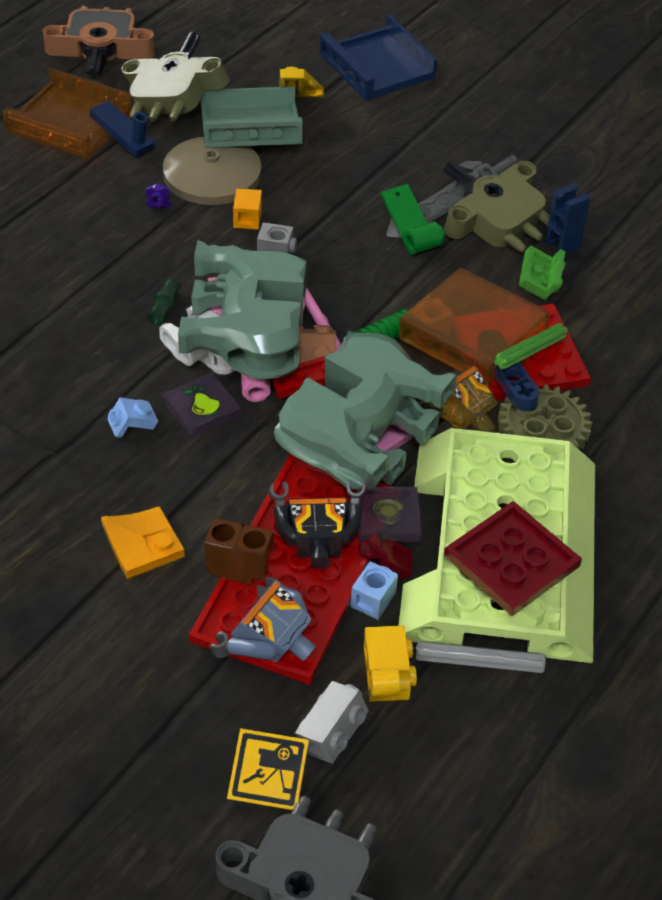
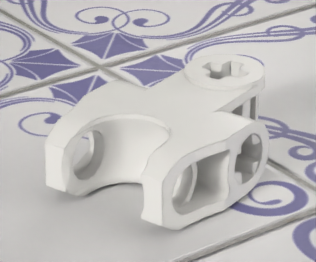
M192 306L186 309L189 318L219 316L207 309L200 314H192ZM165 323L159 327L160 339L163 344L172 352L175 358L185 365L191 366L199 360L218 374L225 375L235 371L221 356L202 348L191 353L179 354V328L171 323Z

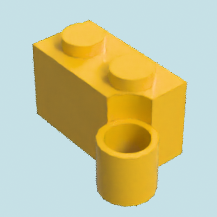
M404 626L365 627L363 647L369 701L409 700L411 686H416L417 683L416 668L409 665V658L413 657L412 639H406Z

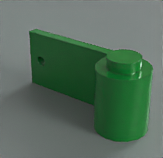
M408 184L380 193L411 255L440 247L445 239L444 229L436 222L427 223Z

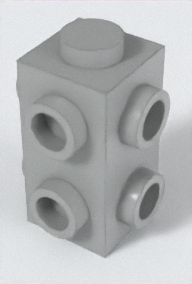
M331 681L324 693L318 697L316 704L306 718L300 722L295 732L297 738L309 740L308 755L333 764L340 752L344 751L349 739L358 726L364 722L369 712L361 691L351 684L343 685Z

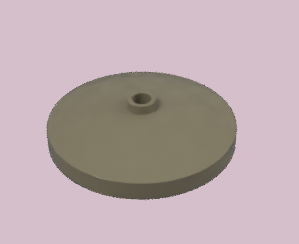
M198 137L180 143L166 155L163 162V178L170 191L181 199L203 205L227 204L234 202L236 189H256L261 179V161L257 153L249 146L205 147L204 137Z

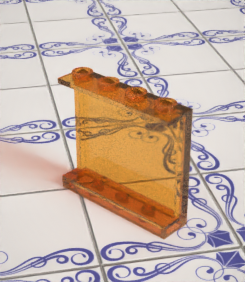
M49 68V82L20 110L7 107L2 112L5 132L88 159L110 137V134L89 116L90 109L109 100L123 114L129 117L132 110L131 93Z
M460 267L400 318V339L462 373L475 366L485 384L489 386L495 380L496 366L494 360H496V354L526 340L536 330L541 332L547 329L549 311Z

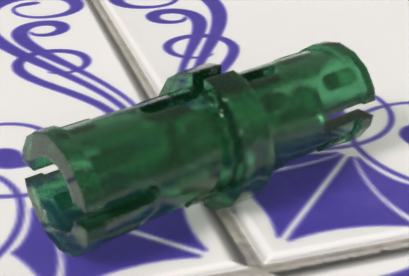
M167 278L161 291L156 293L153 298L154 304L147 315L148 321L153 325H156L158 318L160 319L157 325H162L168 311L172 310L175 305L174 299L181 288L180 282L175 278L172 281L171 278Z

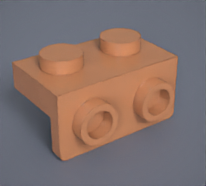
M300 324L299 363L335 352L336 330H331L329 325H314V329H303V325Z

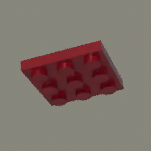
M514 501L445 547L444 556L511 616H514L578 569L582 562V558Z

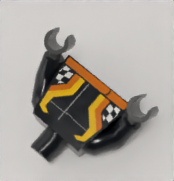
M352 480L348 482L347 493L351 497L350 503H347V498L288 499V504H285L284 498L289 492L288 484L283 481L284 494L277 495L273 490L274 486L272 483L269 488V496L276 502L273 510L277 533L289 546L295 547L297 556L300 558L311 557L313 567H327L330 565V557L340 556L343 546L350 544L360 530L363 506L360 504V498L366 492L364 481H362V490L359 493H353L350 489Z

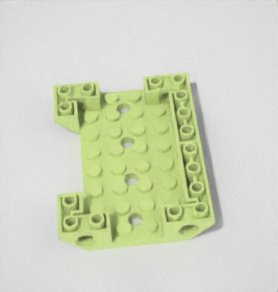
M450 428L432 437L424 445L419 444L414 493L444 496L437 569L403 584L398 626H404L406 639L411 638L412 642L425 641L462 645L464 633L527 640V652L542 653L546 658L592 663L595 464L573 443L564 440ZM503 458H511V459H513L515 462H514V463H505V462L502 461L501 459H503ZM512 501L516 502L582 558L581 566L514 616H511L505 610L493 608L491 604L495 601L444 556L445 547L502 509L498 506L499 504H509Z

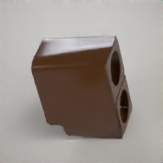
M214 518L204 541L207 572L211 575L246 584H252V579H263V574L268 569L270 547H274L273 531Z

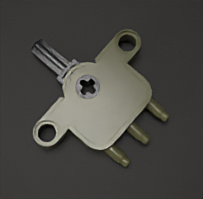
M191 31L180 52L169 53L159 60L157 58L132 59L122 66V73L130 85V94L135 101L129 116L131 121H133L134 114L138 112L150 114L149 119L151 121H156L160 114H170L169 119L176 121L180 114L188 113L198 105L205 90H219L227 86L230 78L218 57H192L201 39L199 34Z
M449 161L445 165L444 172L465 188V198L449 209L444 227L447 236L453 239H461L473 231L492 246L505 247L511 245L520 252H524L527 248L519 239L523 234L527 233L537 241L542 239L543 234L535 226L539 221L548 226L550 214L543 210L546 202L544 195L532 186L537 171L533 163L519 161L499 174V177L480 175L476 179L453 161Z

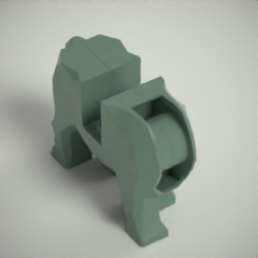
M197 240L194 255L195 276H204L208 273L221 274H218V279L208 282L195 280L191 297L192 314H200L214 306H222L221 316L198 317L196 319L181 317L178 331L179 354L191 353L202 348L221 356L235 371L256 379L277 378L297 370L299 365L300 324H303L306 301L307 260L280 251L243 250L234 245L208 246L206 243Z
M377 333L351 334L343 341L336 352L325 357V387L307 377L300 389L287 399L279 413V423L274 430L275 440L293 456L324 470L345 487L352 480L351 489H362V481H364L365 487L367 486L373 490L381 479L391 486L405 468L406 452L402 449L381 450L373 442H379V437L384 434L390 424L402 427L408 434L414 435L418 443L424 445L438 428L439 412L435 409H423L415 398L424 402H432L434 406L440 409L456 391L457 375L453 373L433 375L422 365L412 361L400 344L387 335Z

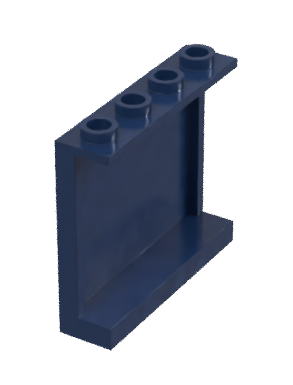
M390 14L386 15V27L340 41H336L328 32L320 34L319 54L365 101L435 79L437 58Z

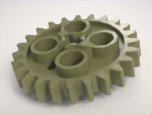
M545 384L543 389H539L538 405L532 410L524 411L517 409L508 396H506L505 402L500 404L498 412V431L503 432L502 434L570 441L577 448L583 449L585 442L589 440L591 432V413L585 412L586 404L578 405L579 397L569 398L570 391L561 394L559 393L560 387L557 386L552 391L549 390L548 384Z

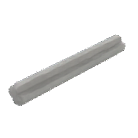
M419 641L416 645L415 656L420 661L543 673L546 666V657L542 653Z

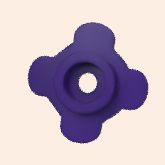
M154 184L146 188L145 194L148 196L146 204L148 207L168 208L171 206L169 188L162 184Z

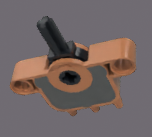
M82 6L81 9L71 12L67 25H49L43 29L45 52L52 56H83L88 61L85 72L91 78H95L99 74L102 62L113 60L115 57L119 59H151L155 55L153 31L135 28V19L131 8L110 10L109 7L88 9V7Z

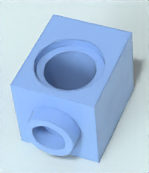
M370 561L352 586L350 607L379 620L396 594L398 574L385 566H379Z

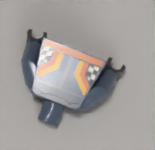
M273 577L265 579V587L257 585L259 600L230 634L233 637L229 640L225 632L219 631L215 635L219 645L210 644L211 651L217 658L226 657L230 653L275 662L288 649L302 661H305L316 647V645L301 634L311 621L301 593L283 586Z

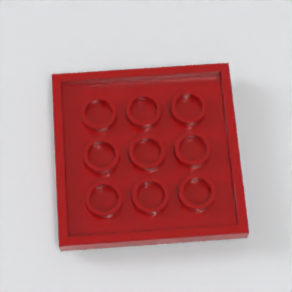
M554 304L453 319L451 329L468 368L470 369L473 366L477 368L490 391L488 393L478 389L483 403L505 400L507 395L477 351L478 336L488 331L496 332L503 337L509 347H512L557 323H562L563 327H565ZM568 332L565 333V338L519 361L539 389H543L545 384H548L549 390L552 391L557 386L560 387L561 391L590 385L591 377ZM518 377L507 378L510 381L520 380V378Z

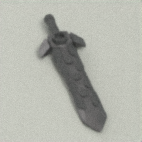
M510 155L492 168L489 164H482L481 161H465L459 166L475 179L480 175L499 177V174L517 163L518 159L515 155ZM454 181L441 191L420 202L418 205L427 223L433 222L447 214L454 204L465 198V188L457 181ZM391 219L386 235L388 237L401 238Z

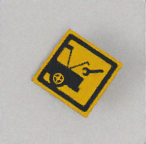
M240 728L227 799L293 810L296 803L299 802L309 740Z

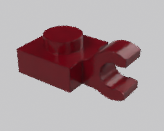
M375 534L369 535V546L359 543L358 554L362 558L379 559L380 566H385L392 572L397 573L398 577L402 580H405L412 574V551L389 537L382 541Z

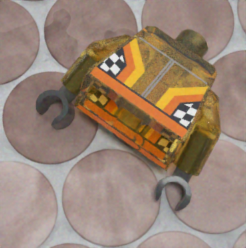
M475 364L466 371L457 369L453 372V374L457 375L456 391L440 409L434 406L432 402H424L415 398L423 409L437 410L439 417L450 422L456 429H464L471 423L477 431L490 432L495 428L486 412L495 407L497 401L490 391L489 383L484 380Z

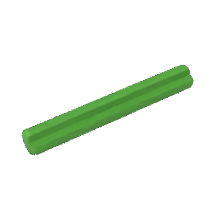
M557 323L496 354L495 366L498 365L500 369L504 370L565 338L568 328L563 327L562 323Z

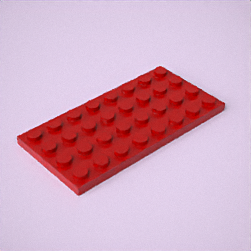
M292 454L289 455L273 484V490L277 495L284 494L283 481L288 484L289 492L284 498L285 504H288V499L347 498V503H350L351 500L347 493V487L343 486L324 470L312 466ZM380 482L373 490L366 486L365 495L360 498V504L363 505L360 530L350 544L343 546L340 556L330 557V565L325 568L313 567L311 557L300 558L297 556L295 547L289 546L277 533L273 510L276 502L270 498L268 493L250 525L273 531L274 547H270L268 569L263 574V579H252V584H246L221 577L189 634V642L211 650L210 644L219 645L215 637L219 631L225 632L230 640L233 637L230 634L259 600L257 585L265 587V579L273 577L283 586L301 593L308 614L311 617L310 623L301 634L316 645V647L305 661H302L289 649L277 662L230 653L227 656L311 685L351 602L352 586L371 561V559L362 558L358 554L359 543L369 546V535L375 534L379 536V531L386 529L382 521L371 514L370 509L374 503L389 497L399 502L402 489ZM351 489L353 493H359L362 490Z

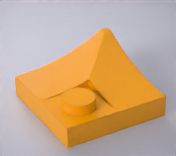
M159 506L128 515L101 517L109 543L127 579L185 557L183 546Z

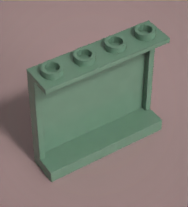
M295 87L238 88L204 91L201 97L205 147L302 144V117H298Z

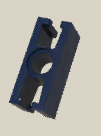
M576 184L569 185L553 193L545 243L550 246L559 242V246L556 247V253L560 249L564 250L565 254L581 248L591 197L586 193H581L576 198V192L579 189Z

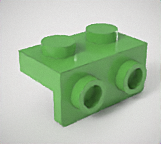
M530 245L525 251L519 286L543 300H546L552 293H557L563 283L561 275L566 265L564 262L565 251L560 249L551 257Z

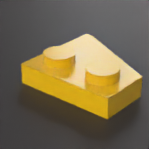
M297 67L280 69L279 87H295V98L324 97L323 86L305 69H298Z

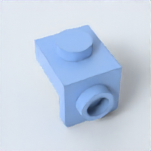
M119 397L108 415V422L115 437L120 438L124 435L128 426L153 430L158 423L150 403L144 400Z

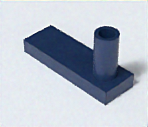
M109 100L90 109L89 116L135 158L154 150L155 141L146 134L148 116L145 113H135L132 122Z

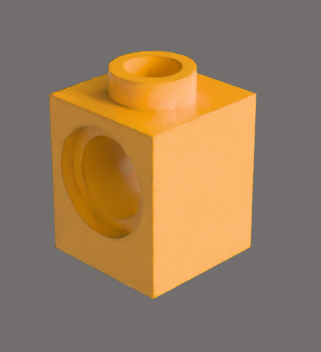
M236 189L233 206L234 228L259 229L262 212V190Z

